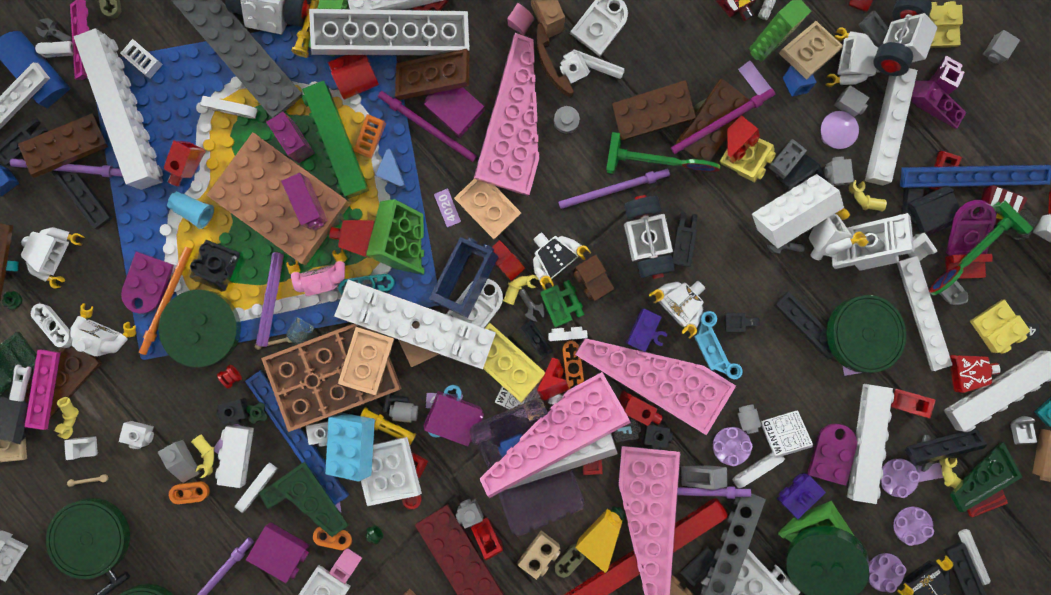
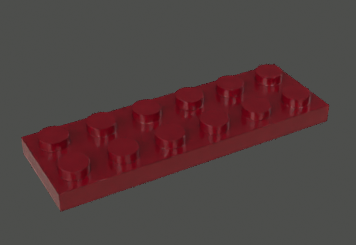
M446 504L415 524V527L457 595H504L464 528L458 523L456 515L449 504Z

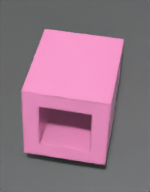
M517 3L508 17V26L524 36L534 21V17L524 6Z
M350 549L344 550L329 574L345 584L362 557Z

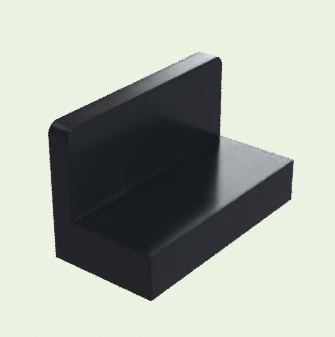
M808 155L802 156L784 179L776 175V179L785 185L787 192L816 174L822 178L824 177L820 164Z
M532 320L508 336V339L535 363H538L553 352V349Z

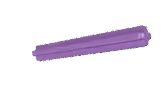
M273 252L256 341V345L261 347H267L283 264L284 254Z

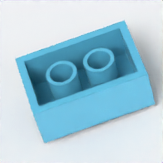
M339 413L328 418L325 474L354 481H361L371 476L375 419L346 413Z

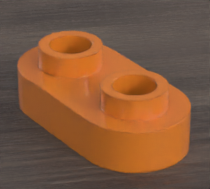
M202 481L177 484L170 489L169 499L174 504L200 502L208 497L210 489ZM198 488L202 489V494L198 493ZM179 490L183 491V496L179 495Z
M318 527L313 533L314 542L322 547L346 550L352 544V537L345 530L340 531L333 537L326 533L327 538L325 540L320 538L322 533H326L321 527ZM341 537L346 538V542L344 544L339 543V539Z

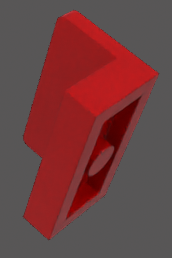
M980 254L973 262L963 268V273L958 279L985 278V262H992V254ZM966 255L945 256L946 272L958 266Z

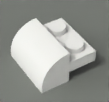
M0 530V579L6 582L28 548V545L11 538L13 534Z

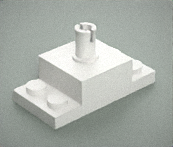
M906 213L848 227L847 229L852 234L850 239L853 238L856 232H862L866 236L868 244L860 247L855 243L853 247L840 251L836 256L832 257V266L838 269L855 265L861 271L899 263L898 255L914 252L910 215Z

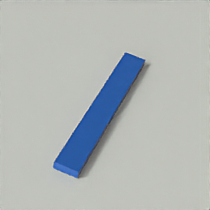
M1051 165L902 167L900 187L1050 185Z
M263 370L245 381L258 401L265 404V411L301 463H307L334 504L336 505L349 496L336 476L325 474L326 461L314 444L309 445L305 430L301 427L288 432L270 381Z

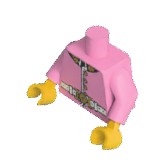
M341 249L339 254L335 250L332 252L336 260L334 265L299 273L300 267L297 260H295L296 264L293 266H289L287 262L286 265L291 274L294 289L297 292H305L306 296L335 289L345 277L344 262L347 260V256L343 249Z

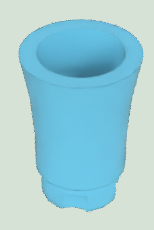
M176 191L168 199L167 207L191 222L198 229H203L207 226L213 216V205L198 201L186 194Z

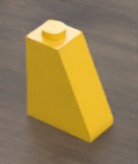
M606 509L578 539L575 547L605 573L610 565L622 520L616 513Z

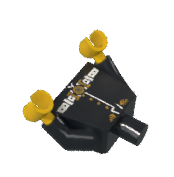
M945 556L942 562L940 559L936 560L939 566L930 560L903 579L901 583L905 587L902 591L898 589L897 592L901 595H950V569L953 567V562L947 556Z

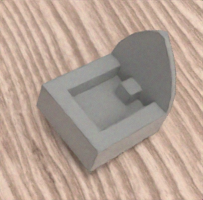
M957 280L949 288L939 293L946 302L952 305H961L968 302V293Z
M1021 416L1011 422L1015 445L1037 443L1033 423L1036 422L1035 419Z

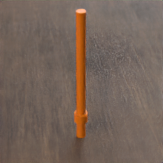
M185 246L149 330L145 331L144 341L139 350L140 354L146 355L151 343L157 337L156 332L159 327L161 314L170 302L193 250Z

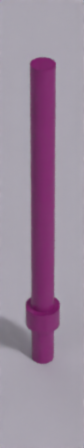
M771 88L761 95L753 96L749 102L671 147L674 154L680 152L752 108H758L763 105L764 101L773 97L775 91Z
M383 91L379 93L378 98L390 105L389 108L395 112L399 111L461 155L474 162L477 156L403 106L402 102L397 98L393 99Z

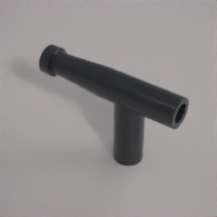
M392 393L385 395L382 411L390 412L391 403H408L409 397L392 395Z
M113 569L106 572L105 574L111 582L93 595L109 593L130 578L129 573L124 572L118 577Z

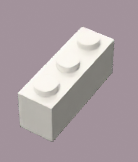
M229 425L223 429L221 434L223 446L218 454L220 466L215 474L217 485L241 488L246 484L254 428Z

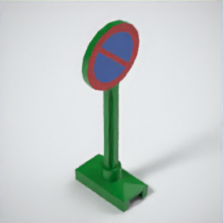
M612 132L606 171L608 174H614L618 160L626 161V159L670 166L681 165L688 169L705 172L720 171L721 166L705 160H679L673 157L620 149V133Z
M1006 200L1002 203L996 202L992 207L1003 218L997 223L998 226L961 260L958 266L953 267L940 276L932 284L929 292L934 296L949 288L961 276L963 268L973 262L1004 231H1008L1012 227L1018 234H1028L1034 228Z

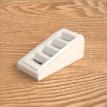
M133 39L120 53L150 79L163 65ZM134 46L137 47L129 56L128 53ZM139 51H141V53L138 55V57L134 60L133 58L135 57V55H136ZM146 55L145 59L140 64H138V62L143 58V56ZM149 60H152V61L145 67V69H144L143 66H144Z

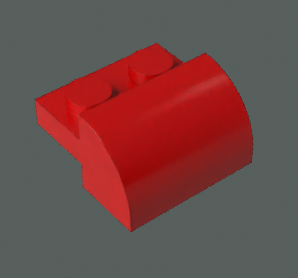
M344 55L328 62L333 79L344 100L379 85L367 55Z

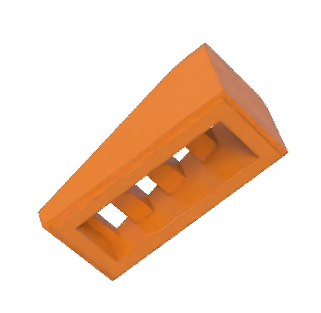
M367 114L354 152L372 159L386 126L385 121ZM370 123H373L375 125H378V128L376 129L369 125ZM367 130L376 133L375 136L367 134ZM364 137L373 140L372 144L364 141ZM361 144L369 147L370 151L360 148Z

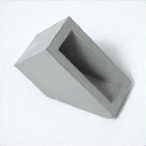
M183 440L174 442L158 451L166 469L182 483L201 473L200 470L196 472L197 465Z
M681 466L682 486L712 490L727 487V467Z

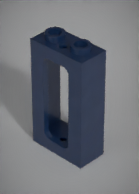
M460 237L429 299L468 318L499 257L493 252L494 248L486 244L480 246L476 240L470 237L467 240ZM475 254L484 258V261L460 305L449 300V297L470 255Z

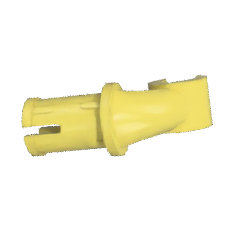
M856 180L849 185V191L854 195L863 210L872 209L882 212L885 210L887 205L885 199L870 198L869 195H864L863 191L866 187L864 181L858 184V188L856 187Z
M533 274L521 276L510 283L508 282L509 287L503 301L514 305L519 290H522V286L528 285L530 288H536L529 281L532 278L539 280L537 276Z
M63 397L58 400L57 405L61 409L65 420L63 424L57 425L54 431L59 433L57 436L68 439L73 433L72 427L79 411L73 406L70 398Z
M201 434L193 439L191 443L194 444L202 454L201 457L204 458L203 464L196 468V472L204 468L205 473L200 477L203 478L213 472L212 465L215 448L211 447Z
M948 458L939 460L945 480L944 484L955 489L963 481L957 477L956 473L952 472V468L957 465V458H950L949 462Z

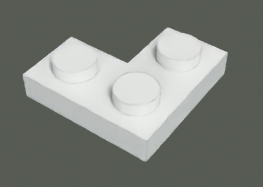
M571 327V331L564 332V328L552 329V333H548V341L587 338V330H582V327Z

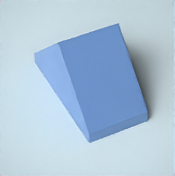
M388 149L384 154L376 176L381 180L404 189L406 185L391 149Z

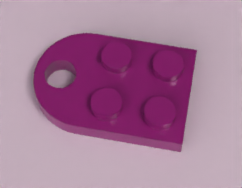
M973 200L965 203L958 209L954 216L946 250L949 256L967 255L994 229L996 212L989 203L983 200ZM981 207L978 213L973 214L975 208ZM989 246L981 254H987Z
M136 252L121 292L124 305L134 313L145 314L154 311L161 303L175 265ZM141 298L143 301V306L140 309L135 307V300Z
M836 423L822 428L816 439L807 474L846 486L857 448V439L854 432L847 426ZM841 428L844 435L841 439H837L835 431Z

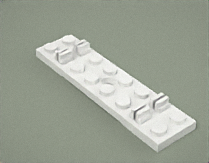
M351 280L347 281L335 313L337 318L480 369L484 367L496 332ZM414 321H418L420 324L417 329L412 327Z

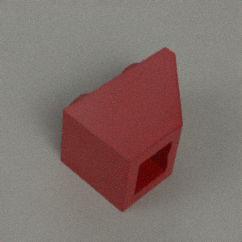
M742 115L727 129L728 157L730 162L734 164L736 160H741L746 153L745 151L759 141L760 134L758 128Z

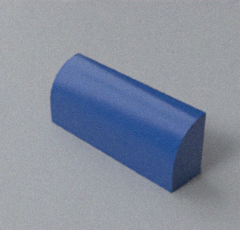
M12 31L0 37V60L16 79L33 62L38 63L50 77L32 96L39 105L49 108L71 89L47 60L36 52L34 45L22 32Z

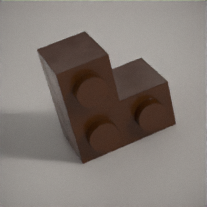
M597 255L592 256L574 268L575 272L573 275L578 283H583L585 287L583 291L588 299L592 298L595 301L614 290L613 285L605 274L606 270Z

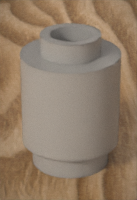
M395 402L394 405L390 406L389 416L393 417V421L409 423L417 421L418 406H415L414 403Z
M753 404L739 407L738 416L742 431H747V434L758 432L761 423L757 408L755 409Z

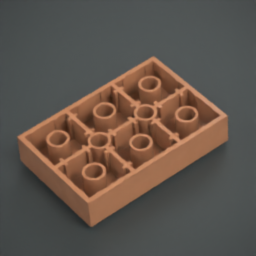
M253 132L207 194L212 200L304 265H307L329 235L331 227L337 224L351 204ZM297 173H301L309 178L328 222L323 223L324 226L322 228L313 230L301 226L281 182L282 180Z
M351 324L261 358L288 432L402 389L390 356L377 395L338 384L355 328L358 327L378 334L381 333L357 324Z

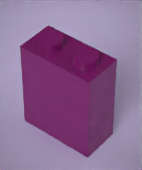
M463 87L429 94L424 104L428 111L459 138L485 111L484 106Z
M284 112L266 122L287 155L296 162L301 163L315 153L296 123Z
M297 173L281 181L301 226L313 230L322 228L324 226L323 223L328 222L309 178L301 173Z
M437 391L423 427L427 432L468 446L475 439V428L477 424L482 422L484 413H482L483 410L480 406Z
M270 522L264 527L246 561L287 583L290 579L294 580L300 569L297 567L300 561L304 562L309 554L307 549L310 545Z

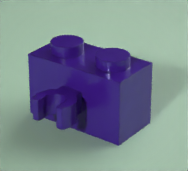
M641 309L626 344L642 352H646L651 339H653L656 345L662 346L663 343L659 342L657 338L659 335L667 337V334L663 331H655L662 317L646 309Z
M806 473L797 475L793 480L794 483L789 488H784L777 498L797 519L826 493Z

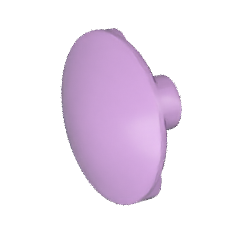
M844 111L830 113L821 124L823 143L836 149H844L851 146L859 134V126L856 119Z
M736 427L722 429L717 433L713 441V451L717 459L730 466H736L745 462L750 456L753 447L747 433Z
M893 459L882 467L883 478L880 480V484L888 494L905 498L917 488L920 474L911 462L905 459Z
M907 507L901 510L895 517L894 531L896 536L907 545H918L933 536V521L925 510L919 507Z
M888 553L879 554L869 562L868 581L878 591L893 593L903 581L906 568L896 556Z

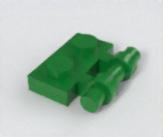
M570 280L563 282L565 290L561 292L558 285L540 292L554 327L571 321L570 313L575 311L577 318L585 315L582 310L583 305L576 296L575 286H572ZM567 295L572 304V306L568 308L563 299V297Z

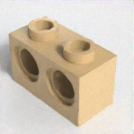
M541 530L518 560V566L537 580L539 576H544L547 572L549 562L551 560L555 561L559 556V543ZM544 544H549L552 548L549 552H543L541 547ZM532 560L540 562L538 567H531L529 563Z

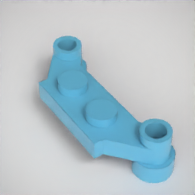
M711 311L704 312L701 315L698 332L694 335V338L711 371L714 369L720 371L731 379L740 378L743 372L741 366L728 362L712 328L717 322L716 314ZM706 316L710 318L708 323L705 321ZM731 368H734L733 374L730 373Z

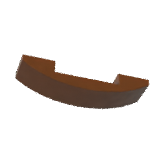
M540 23L537 28V50L542 67L553 85L565 96L571 98L574 91L567 76L558 77L545 50V47L549 46V38L542 23Z

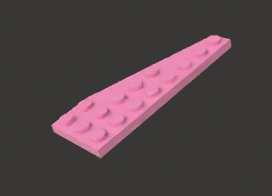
M515 33L474 179L529 196L539 162L534 42L531 38Z
M584 338L575 353L576 356L705 435L711 429L736 385L703 365Z
M602 372L568 390L563 395L564 397L557 404L555 403L551 410L543 418H540L520 438V441L513 448L511 447L507 454L480 478L489 498L631 423Z
M622 446L619 489L623 499V506L628 520L644 594L670 595L680 452Z

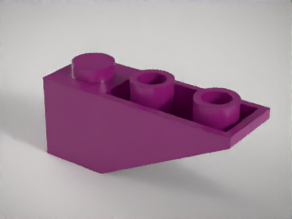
M935 81L915 82L911 101L918 108L957 129L966 112Z

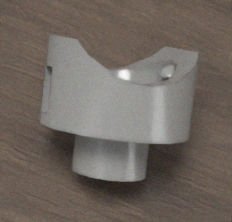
M570 106L559 108L554 116V126L562 133H573L579 125V113Z

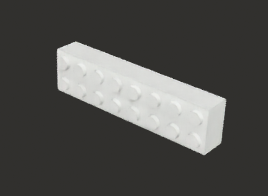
M309 9L311 55H438L466 48L469 51L468 11Z
M96 28L73 36L126 185L143 190L162 183L161 176H163L160 166L156 164V153L150 147L148 141L150 136L143 127L142 122H144V119L137 110V99L130 91L131 83L124 74L123 69L125 66L122 59L118 57L116 42Z

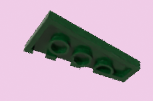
M998 443L950 493L959 512L967 511L1022 478L1005 443Z
M303 462L272 484L274 488L278 489L289 501H292L331 537L349 525L306 462Z

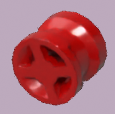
M231 364L226 367L224 372L220 371L217 374L219 381L228 389L233 386V383L242 380L239 371Z

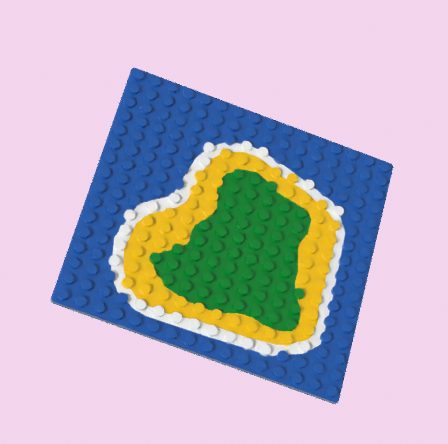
M296 25L285 27L283 34L267 31L250 33L303 95V88L323 80L326 82L353 151L367 114L386 123L372 159L354 152L369 191L349 199L342 195L351 204L334 227L341 228L343 220L375 221L380 201L392 199L423 214L424 237L421 239V250H424V257H422L424 275L397 270L372 258L343 249L347 256V260L344 262V279L389 274L394 278L395 286L392 290L385 293L426 308L439 306L429 299L437 284L408 118L399 111L395 112L389 108L390 105L378 98L381 91L393 99L396 98V55H367L379 85L344 100L333 79L328 62L344 55H335V57L311 55L310 48L308 49L309 55L307 58L294 54L291 49L295 47L297 32L302 30V27ZM206 41L150 51L149 53L163 64L151 79L138 70L124 56L120 57L125 66L123 69L124 74L131 83L130 91L137 99V110L144 119V122H142L143 127L149 133L150 140L148 141L150 147L156 153V164L160 166L163 176H161L162 183L143 190L126 185L124 178L121 176L109 177L126 277L135 253L140 252L174 264L175 266L169 279L170 282L185 246L193 249L171 300L177 295L190 290H208L226 297L236 308L240 318L241 333L239 343L257 339L273 252L284 254L269 337L347 323L348 321L335 317L342 297L338 286L331 291L306 296L305 292H297L293 287L291 274L286 265L287 262L289 266L295 265V259L207 196L252 132L340 195L337 188L339 181L331 173L330 167L332 164L330 159L327 160L324 155V143L320 142L316 135L318 128L316 124L313 125L311 122L309 106L306 107L301 98L284 112L296 123L315 152L301 163H298L287 155L266 123L272 117ZM146 55L143 56V58L138 62V64H140L145 59ZM149 60V61L143 66V68L145 69V67H146L152 60ZM202 96L254 107L257 109L255 119L203 108L200 106ZM404 99L400 100L402 105L405 106ZM97 105L101 131L108 145L104 149L107 166L120 169ZM370 123L369 125L376 129L378 128V125H375L373 123ZM367 130V134L375 136L376 133ZM364 137V141L372 144L373 140ZM173 140L191 142L206 150L194 175L191 178H182L179 186L167 182L171 173L164 169ZM361 144L360 148L370 151L369 147ZM388 149H391L406 185L404 189L381 180L376 176V172ZM177 191L198 201L213 205L214 213L207 226L203 229H198L191 222L169 209L167 204L171 194ZM328 235L307 265L298 262L300 267L299 273L334 265L336 260L332 252L334 250L337 254L341 252V248L338 247L339 240L331 239ZM205 240L222 245L241 254L226 291L221 292L218 289L195 282L190 278L192 272L190 265L192 261L198 258L199 248L204 244ZM386 277L381 282H377V278H374L376 290L379 289L377 285H384L387 288L388 284L391 283ZM364 280L362 282V285L372 288V283L370 280ZM141 298L135 300V307L140 309L143 306V301ZM158 307L150 313L141 314L133 312L139 350L144 341L145 331L149 330ZM159 327L156 332L157 337L155 341L151 343L146 355L140 354L141 359L146 360L168 356L160 341Z

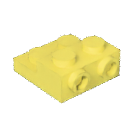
M955 1L944 3L943 6H937V2H931L932 10L929 18L937 26V30L930 48L960 46V25L963 24L962 5H956Z
M759 138V141L753 147L750 146L745 151L746 153L741 160H736L732 164L729 160L727 149L720 163L755 183L757 178L762 179L766 171L764 167L767 162L771 163L776 154L774 152V145Z
M1005 300L998 301L970 320L992 353L1000 352L1003 354L1011 350V344L1026 340V334L1030 332L1020 315H1015Z

